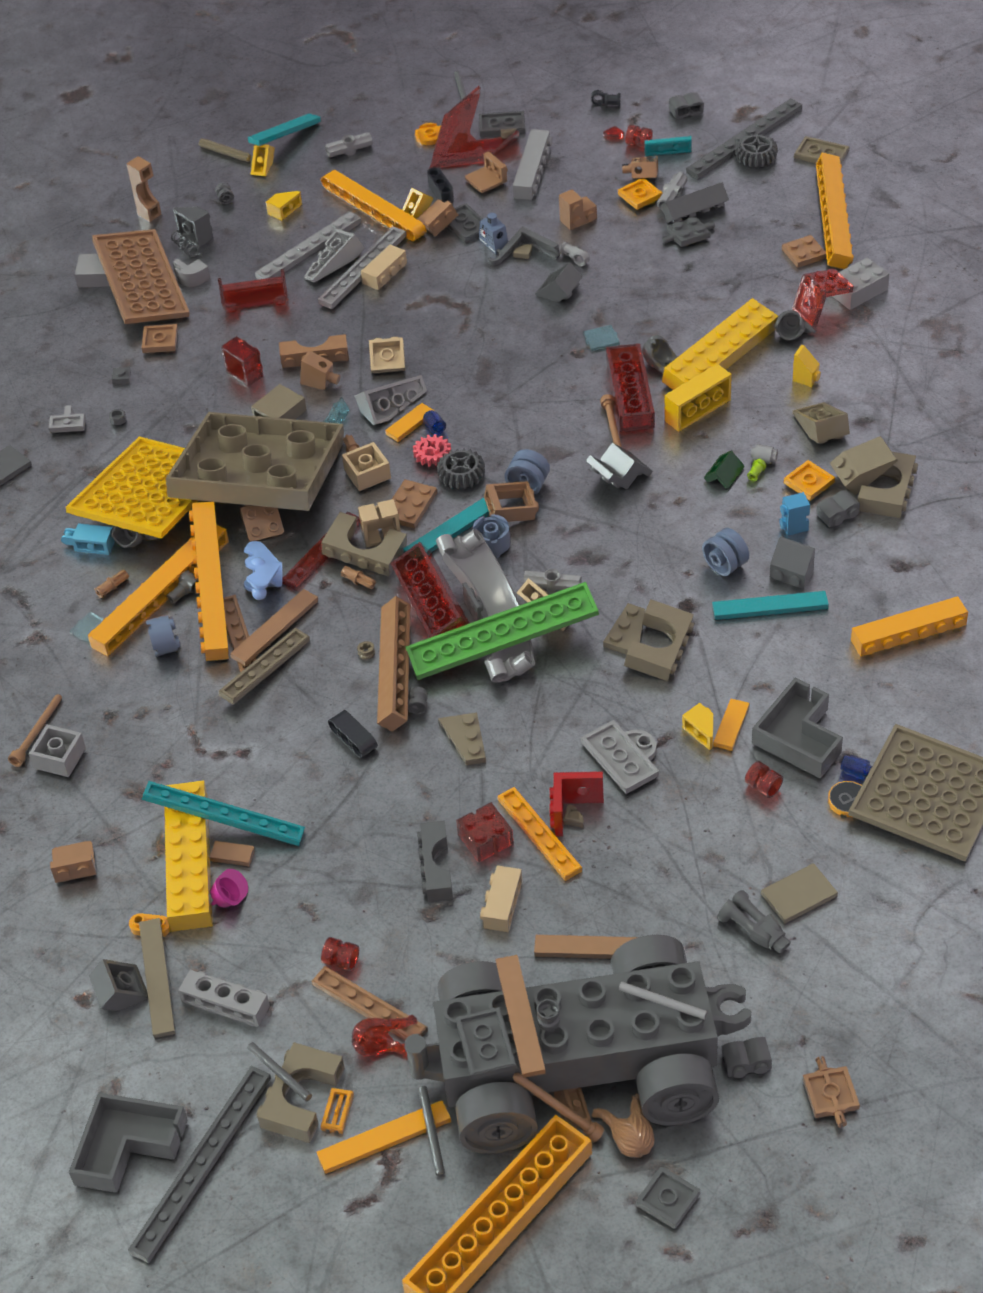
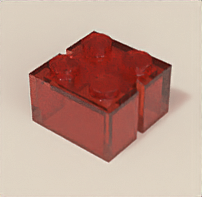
M237 336L221 346L227 373L248 387L263 377L260 352L256 347L251 346Z
M492 802L477 809L476 814L471 812L456 820L458 836L478 863L494 855V837L497 852L514 845L512 828Z

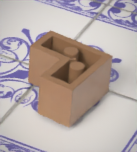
M573 189L559 195L560 221L569 230L597 219V206L587 196L581 198Z

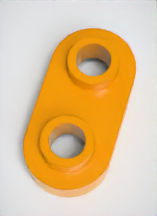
M139 913L132 916L129 920V927L134 935L140 936L138 922L160 918L163 937L167 936L171 931L168 919L165 916Z

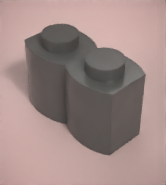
M691 92L684 96L677 95L669 99V109L676 119H682L689 115L702 114L704 112V102L698 93Z
M843 490L833 497L819 502L816 514L828 527L838 526L843 520L857 516L860 503L847 490Z
M756 1037L722 1045V1056L728 1077L742 1078L748 1073L763 1074L772 1069V1059L765 1037Z

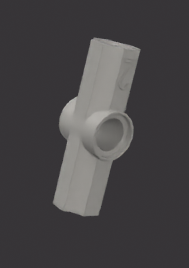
M369 132L357 136L345 135L340 141L326 144L325 150L329 158L342 154L350 156L354 155L359 149L372 146L373 141Z
M683 172L675 174L670 183L664 185L662 195L657 202V207L661 211H663L661 207L663 203L681 197L682 189L687 183V176Z
M548 569L545 572L525 571L523 584L529 578L538 586L544 588L546 592L553 594L580 584L582 579L581 576L560 574L557 569Z

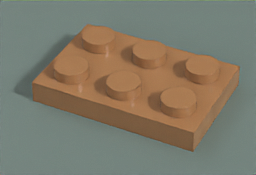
M404 479L392 498L398 511L400 525L416 528L437 494L436 487Z

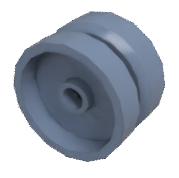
M528 449L519 450L515 453L504 474L506 483L528 481L535 495L544 484L550 472V465L536 451Z
M730 528L722 529L715 536L707 539L702 545V552L706 562L713 571L722 576L730 575L736 568L741 567L749 560L750 553L744 539Z

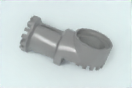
M566 241L561 244L562 247H560L559 253L563 256L571 257L578 266L582 267L590 260L588 252L586 253L581 247L573 246Z

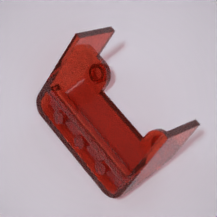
M281 269L280 277L224 285L222 279L218 278L221 304L227 312H236L240 308L275 303L276 305H285L286 301L289 300L284 269Z

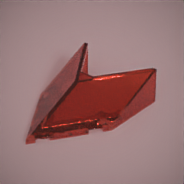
M478 86L443 116L429 169L432 167L446 168L484 163V153L489 151L495 156L519 138V131H515L505 139L498 137L476 140L471 135L470 130L481 87Z

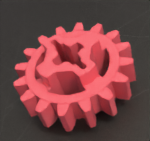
M436 434L433 437H430V435H427V438L421 437V441H416V445H413V454L416 462L421 461V465L427 463L428 467L431 464L437 466L440 457H444V453L449 454L451 450V443H448V439L443 440V436L437 438Z

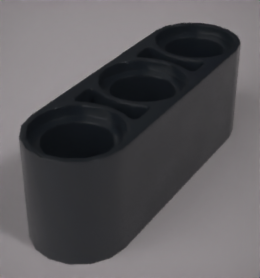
M437 167L428 169V185L434 195L444 203L449 201L453 204V187L441 169Z
M343 710L328 720L331 730L358 757L362 758L378 747L373 735L348 711Z

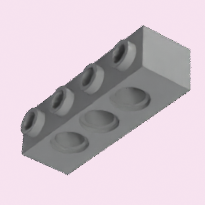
M189 970L178 990L183 1003L257 1027L260 1026L270 1007L268 996L263 991L252 990L242 984H233L220 977H211L202 971Z

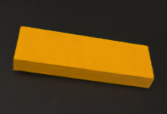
M423 403L419 404L385 430L386 435L397 442L401 441L434 416V410Z
M730 699L713 741L714 747L733 751L750 703Z

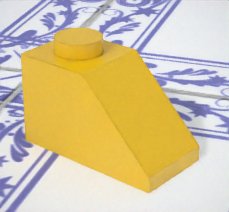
M265 144L261 146L254 145L251 175L267 176L273 164L274 147Z
M412 188L402 211L418 219L430 207L434 198Z
M300 191L276 193L266 201L268 215L281 221L302 205Z
M801 345L794 354L793 381L812 387L820 379V364L804 345Z
M698 703L682 715V728L711 750L713 748V713L709 708Z

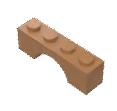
M137 156L127 163V169L137 214L151 222L162 215L159 201L153 196L148 186V180L153 177L152 166L150 162Z
M346 334L329 336L325 343L316 347H304L298 344L296 340L279 342L282 368L301 366V361L308 351H312L331 362L349 360Z

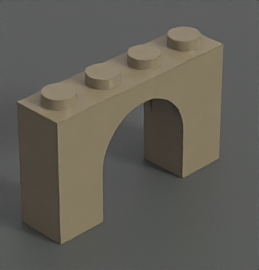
M893 452L898 461L880 476L890 477L899 484L888 489L862 485L858 496V502L860 503L859 511L901 518L902 511L906 512L908 501L906 499H910L911 488L909 487L914 485L915 476L913 474H917L918 463H915L916 456Z
M339 512L321 542L322 554L389 577L403 553V548L407 546V534L390 528L380 545L372 549H359L349 542L357 530V517Z
M650 599L644 613L642 625L665 633L671 639L672 644L664 648H655L632 640L624 666L668 681L670 675H674L678 666V664H675L676 660H681L684 651L681 650L682 646L686 647L689 636L687 634H691L695 623L692 622L694 614Z
M295 1042L291 1049L286 1051L282 1068L297 1082L316 1080L332 1086H337L345 1069L342 1056ZM275 1074L273 1086L268 1088L266 1100L263 1105L259 1106L257 1111L260 1128L310 1143L319 1124L316 1113L289 1104L285 1100V1096L290 1087Z

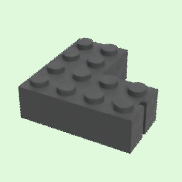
M795 677L753 726L752 744L821 779L842 753L843 737L816 724L828 710L829 694L813 687L810 702V684Z
M98 1092L69 1170L74 1186L117 1193L131 1153L175 1160L180 1145L179 1137L182 1138L188 1121L184 1106Z

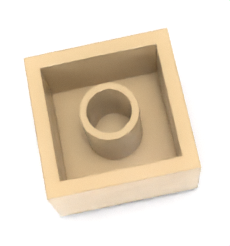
M374 442L342 454L344 471L359 491L391 479L389 462Z

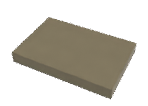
M805 136L794 153V159L817 163L821 152L839 156L840 164H842L849 152L850 146Z
M813 863L762 889L761 895L782 922L786 924L838 897V892Z

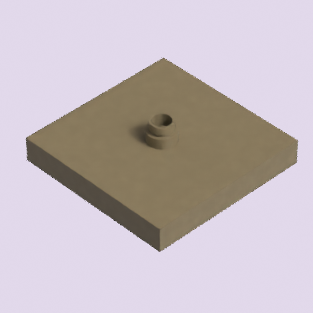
M208 412L166 477L167 497L309 511L344 444L343 424Z

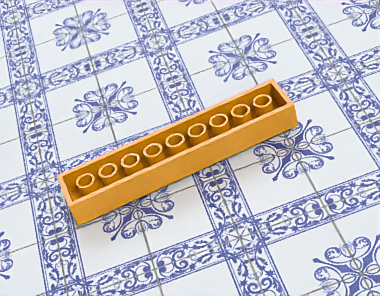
M555 1115L402 1280L404 1293H467L592 1155L591 1139Z

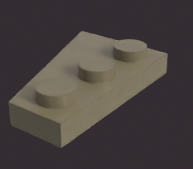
M628 603L604 639L603 647L627 655L632 640L641 643L642 621L645 609Z
M477 712L438 718L439 725L445 730L447 737L453 742L466 765L486 762Z

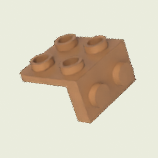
M488 151L484 153V167L467 174L465 180L480 193H484L507 182L508 169L504 163Z
M437 200L417 220L421 221L425 225L426 230L436 237L458 214L449 201L444 203L441 200Z
M244 505L240 508L241 518L244 521L250 542L279 536L284 533L278 508Z
M91 841L52 849L53 861L50 862V868L55 883L96 875L94 850Z

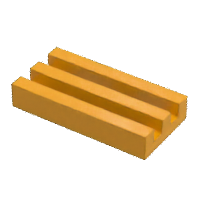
M331 1088L320 1126L321 1131H326L327 1129L332 1133L338 1131L339 1134L344 1133L354 1097L353 1091ZM336 1094H338L339 1098L332 1119V1123L329 1124L328 1121L330 1118ZM347 1096L340 1123L337 1125L344 1097Z

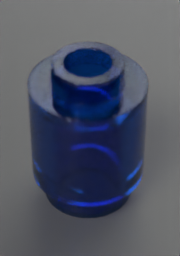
M429 410L424 414L423 422L433 435H439L444 432L446 422L436 411Z
M851 754L850 756H844L840 770L844 771L847 775L864 780L872 766L869 760Z

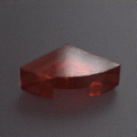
M613 126L603 131V136L608 139L610 137L621 139L625 137V132Z

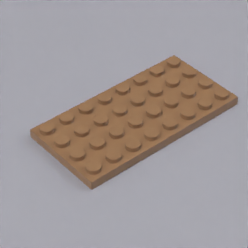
M155 229L92 235L93 244L125 324L189 317L190 311Z

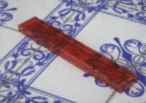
M347 511L346 514L357 517L358 528L360 526L359 517ZM325 535L282 578V584L298 590L329 558L322 554L321 542Z

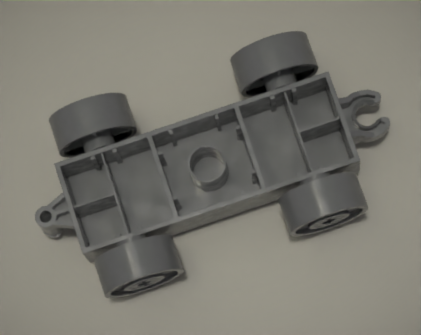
M667 935L641 936L621 945L612 955L611 965L613 974L526 987L546 1074L526 1078L547 1093L636 1079L644 1117L650 1122L660 1125L690 1123L703 1118L716 1108L719 1102V1094L712 1067L717 1066L718 1036L742 1030L751 1023L752 1012L748 1008L742 1009L735 1015H726L720 1009L721 1004L728 1000H733L740 1004L744 1003L746 1000V989L736 984L706 987L700 962L687 963L682 943ZM476 961L461 964L447 971L438 982L439 1001H434L433 1006L439 1043L426 1045L425 1039L419 1034L410 1035L405 1040L404 1046L407 1052L410 1074L417 1080L430 1079L445 1082L448 1108L455 1107L460 1142L464 1147L478 1153L507 1152L525 1145L537 1133L538 1127L532 1098L534 1094L513 1080L515 1073H522L496 963ZM625 982L708 1011L707 1017L703 1020L620 991V983ZM544 999H552L559 1005L560 1024L552 1031L542 1030L537 1022V1005ZM500 1007L517 1069L471 1080L455 1017Z

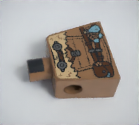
M658 156L632 158L631 164H622L623 174L632 173V178H655L659 172Z

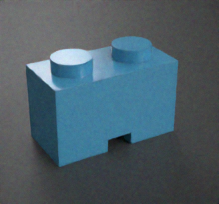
M804 492L783 497L782 505H780L782 518L779 519V522L787 536L809 531V519L806 516L810 515V503Z

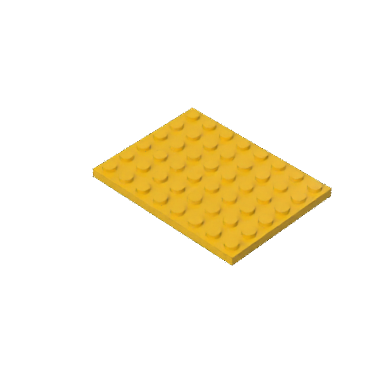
M139 436L66 506V513L162 539L192 508V503L199 501L167 497L166 477L185 448Z

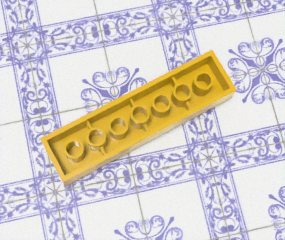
M750 299L664 368L662 382L674 390L716 364H719L725 370L775 331L774 325L778 315L755 299Z
M204 780L166 785L208 798ZM164 807L167 919L170 930L173 932L212 927L209 820Z

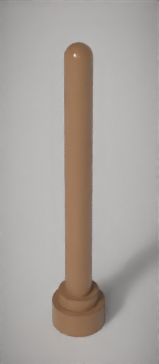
M606 394L600 398L601 406L607 413L613 443L622 447L613 412L615 405L614 397Z
M55 695L19 749L13 750L8 756V761L16 767L22 766L26 759V751L62 700L61 695Z
M515 1073L513 1075L515 1082L582 1128L585 1136L591 1139L592 1142L600 1139L604 1132L603 1126L597 1122L586 1121L529 1079L523 1078L522 1074Z

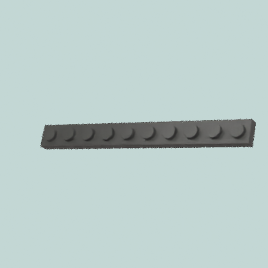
M790 98L688 166L686 173L696 179L701 178L735 155V148L740 138L750 136V134L765 135L802 110V104Z
M254 1066L249 1068L129 1247V1254L150 1263L271 1080L269 1073Z

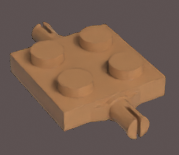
M819 1056L815 1059L819 1070L814 1073L805 1074L802 1078L815 1118L835 1116L837 1126L841 1128V1125L845 1127L847 1122L844 1113L859 1110L860 1108L847 1066L828 1068L825 1057L821 1056L820 1060Z

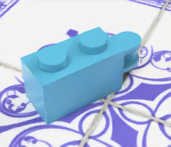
M78 523L76 529H65V535L61 537V542L66 545H73L76 552L109 555L115 543L111 536L113 527Z

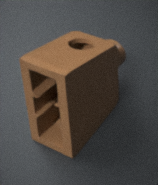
M312 351L306 353L301 361L300 384L325 390L330 383L336 385L339 383L341 376L333 373V363Z

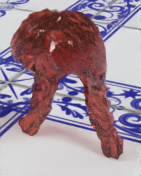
M412 1014L407 1018H367L361 1020L354 1026L352 1031V1045L355 1051L363 1056H376L386 1052H396L397 1054L407 1056L405 1044L394 1041L388 1032L391 1029L398 1030L417 1024V1017Z

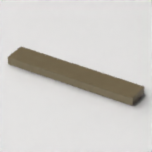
M294 628L221 688L219 696L234 705L310 641V636Z
M160 918L139 922L153 1037L173 1035L176 1033Z

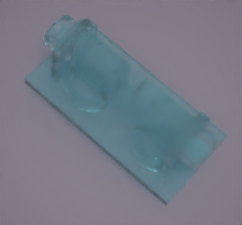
M342 397L333 404L329 416L323 422L343 423L350 409Z

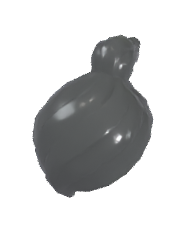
M793 310L781 313L774 325L776 332L786 340L797 339L803 332H816L798 312Z
M117 526L113 527L111 535L115 542L124 548H134L140 545L143 539H159Z

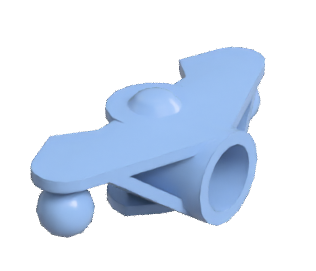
M249 542L244 548V553L248 554V558L245 559V566L252 570V574L247 576L244 581V588L252 592V596L256 600H263L267 594L266 587H282V562H279L262 542Z

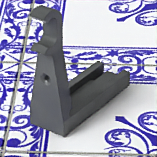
M521 227L502 250L497 249L498 257L496 259L488 257V262L492 266L499 265L516 248L523 244H532L534 249L557 259L560 256L559 245L525 227Z

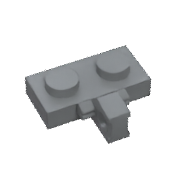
M65 405L64 414L50 416V433L84 431L85 414H74L72 405Z

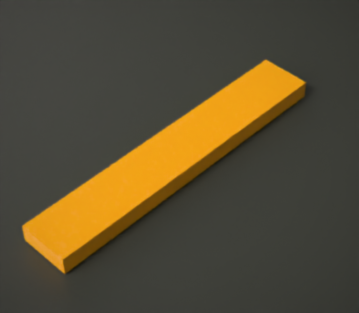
M515 787L497 796L501 805L564 881L582 872L581 865Z
M442 1100L431 1104L435 1128L451 1122V1117ZM421 1108L317 1151L316 1153L324 1173H330L426 1133L427 1129L423 1110Z

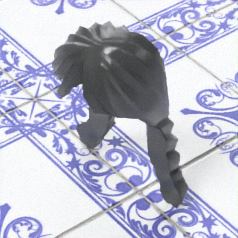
M654 335L643 345L642 354L645 361L662 375L665 363H671L679 357L676 356L667 340L662 336Z

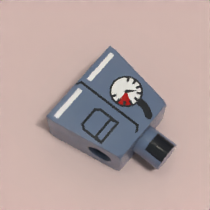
M489 213L487 218L479 223V240L495 255H497V249L502 250L508 243L506 227L497 219V214Z

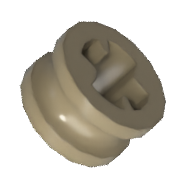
M364 641L357 646L360 658L366 660L374 657L375 649L372 642Z

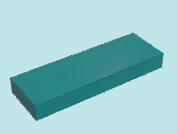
M691 136L645 140V157L692 152Z

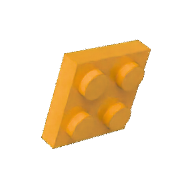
M640 178L618 189V195L636 210L658 200L662 195V192L645 178Z
M807 460L784 477L783 483L798 493L804 492L806 498L811 501L834 484L835 477Z

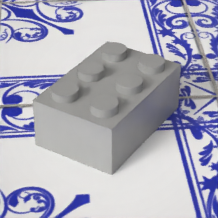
M867 257L829 277L828 294L851 310L888 290L890 274Z

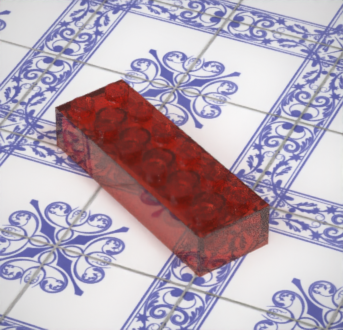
M640 343L606 347V363L620 432L654 429L655 412Z
M421 542L390 563L429 638L470 624L435 558Z

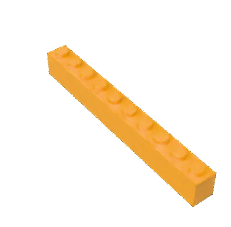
M821 152L816 163L827 264L828 266L846 269L853 262L854 255L852 254V244L850 242V224L848 223V213L846 211L847 203H845L846 194L844 193V183L842 180L843 173H841L842 164H840L839 156Z
M214 502L192 503L189 519L190 522L193 521L194 523L190 525L191 536L195 535V539H191L192 550H196V553H193V564H197V568H194L195 579H199V582H195L196 594L200 593V597H196L197 608H201V612H198V622L203 624V627H199L200 638H204V642H200L201 654L205 653L206 661L229 659Z
M216 524L218 548L220 551L229 541L226 529ZM195 535L88 634L91 648L108 657L168 600L167 594L178 586L179 577L183 572L190 571L194 574V568H197V564H193V553H196V550H192L191 539H195Z

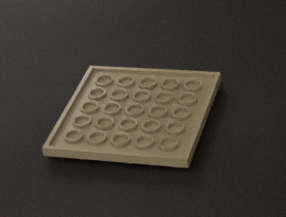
M895 724L851 805L848 815L966 862L983 827V757Z

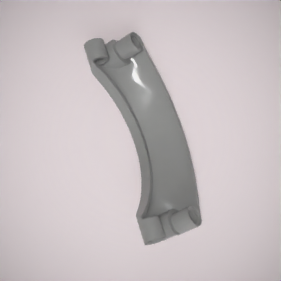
M473 529L464 537L458 536L454 540L450 534L441 535L436 539L443 561L461 584L466 582L469 588H473L476 600H480L483 611H481L483 618L520 605L499 562L485 542L483 535L477 529ZM531 639L486 655L484 663L492 682L508 681L515 675L521 676L535 665Z

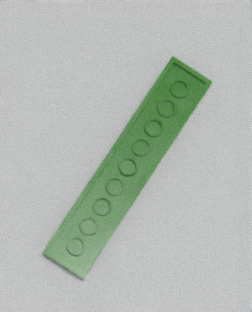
M583 582L406 646V650L417 680L597 616L599 611L587 583Z

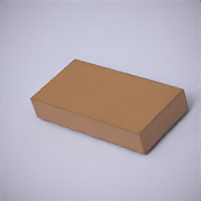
M215 841L209 858L212 862L250 867L255 848L250 845Z

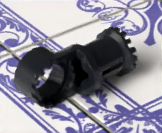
M595 90L591 94V103L594 105L608 107V105L621 106V93L608 94L601 90ZM600 95L602 99L596 100L594 96Z

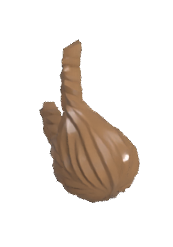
M637 1093L635 1096L632 1095V1102L630 1104L631 1115L627 1119L617 1118L603 1108L597 1107V1109H593L591 1117H599L609 1125L612 1130L613 1139L622 1154L631 1158H640L650 1153L655 1141L653 1129L642 1113L640 1098Z

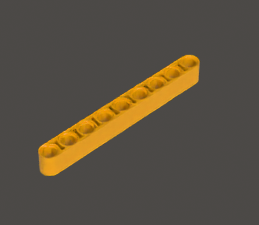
M332 170L321 177V183L327 190L387 227L391 228L393 226L406 231L405 238L413 242L427 233L426 227L421 221L337 170Z

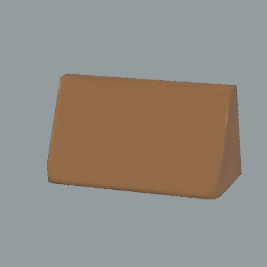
M581 1087L554 1092L555 1099L586 1121H591ZM560 1114L561 1118L568 1124L573 1126L575 1129L580 1128L575 1123L570 1121L568 1118Z

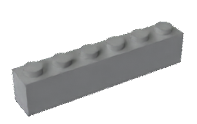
M531 129L513 184L514 199L532 200L534 194L537 193V184H540V175L543 174V165H546L549 146H552L550 130Z

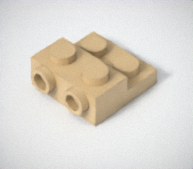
M403 337L369 340L371 374L405 371Z

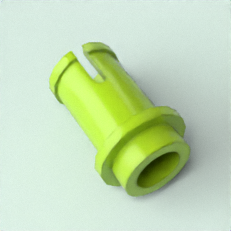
M757 459L753 461L752 468L747 473L750 481H757L761 472L765 471L766 463L764 460Z

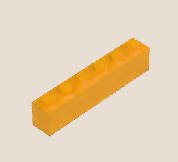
M958 596L853 627L851 642L860 657L870 655L881 650L890 649L901 644H907L911 641L924 639L931 635L967 625L968 611Z

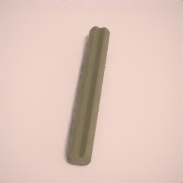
M201 138L198 143L203 148L250 162L251 155L247 152Z

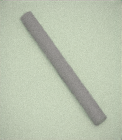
M625 982L620 983V991L703 1020L707 1017L708 1011Z

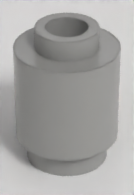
M760 444L752 447L751 458H753V461L762 459L766 464L770 465L777 461L778 449Z

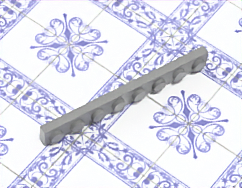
M351 211L256 271L255 277L268 284L325 247V242L337 229L348 232L359 225L361 217Z
M392 226L318 299L319 304L333 309L362 280L361 270L390 244L397 246L406 237V231Z

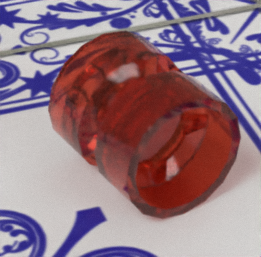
M631 124L626 131L625 143L645 148V140H652L653 131L645 127L640 129L639 126Z
M757 761L747 771L744 781L752 788H758V791L767 798H771L782 786L783 776L774 770H770L761 761Z
M329 937L322 949L321 963L332 967L338 965L339 969L351 972L358 961L359 945L350 942L343 944L342 940Z

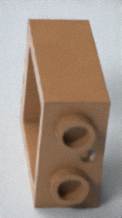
M528 481L486 484L484 499L490 517L491 515H499L504 517L507 522L535 520L536 512L539 511V505L534 499V491L530 488ZM522 498L525 506L502 508L499 499Z

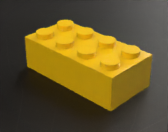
M716 364L673 391L668 392L664 395L665 422L680 432L731 400L732 374L719 364Z

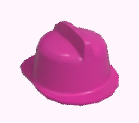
M235 869L225 870L215 880L210 889V895L213 899L211 905L217 904L221 908L238 905L248 893V883L245 877Z

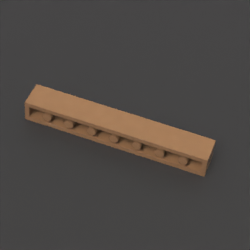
M397 596L381 607L377 724L391 732L404 724L408 719L409 655L406 646H409L410 604Z

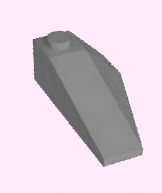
M337 229L325 242L324 245L326 247L324 251L319 252V259L312 263L304 278L311 282L320 280L355 260L361 255L365 247L355 234Z
M422 375L364 391L355 395L360 412L373 425L391 420L410 403L427 392Z

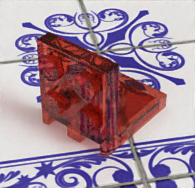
M835 269L803 274L792 309L798 312L812 327L817 326L826 297L852 293L854 286Z

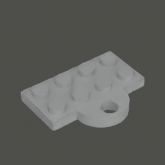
M612 720L581 737V743L625 794L659 776V770L651 762L656 755V741L650 733L643 730L624 732ZM647 741L649 744L641 745L640 742Z

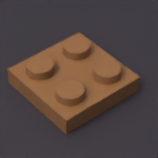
M812 235L782 244L783 252L797 268L827 258L826 252Z
M177 324L144 326L142 352L176 351Z

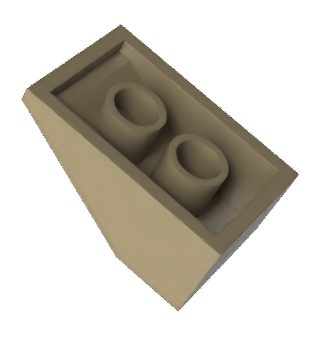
M825 402L792 411L809 438L817 443H826L829 439H841L844 435L850 434L848 413Z
M879 436L843 451L830 462V465L843 485L856 496L860 492L862 485L868 486L898 460L884 439Z

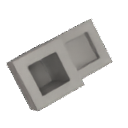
M179 259L173 261V270L175 275L179 277L181 285L195 287L210 280L208 266L197 259L189 265Z

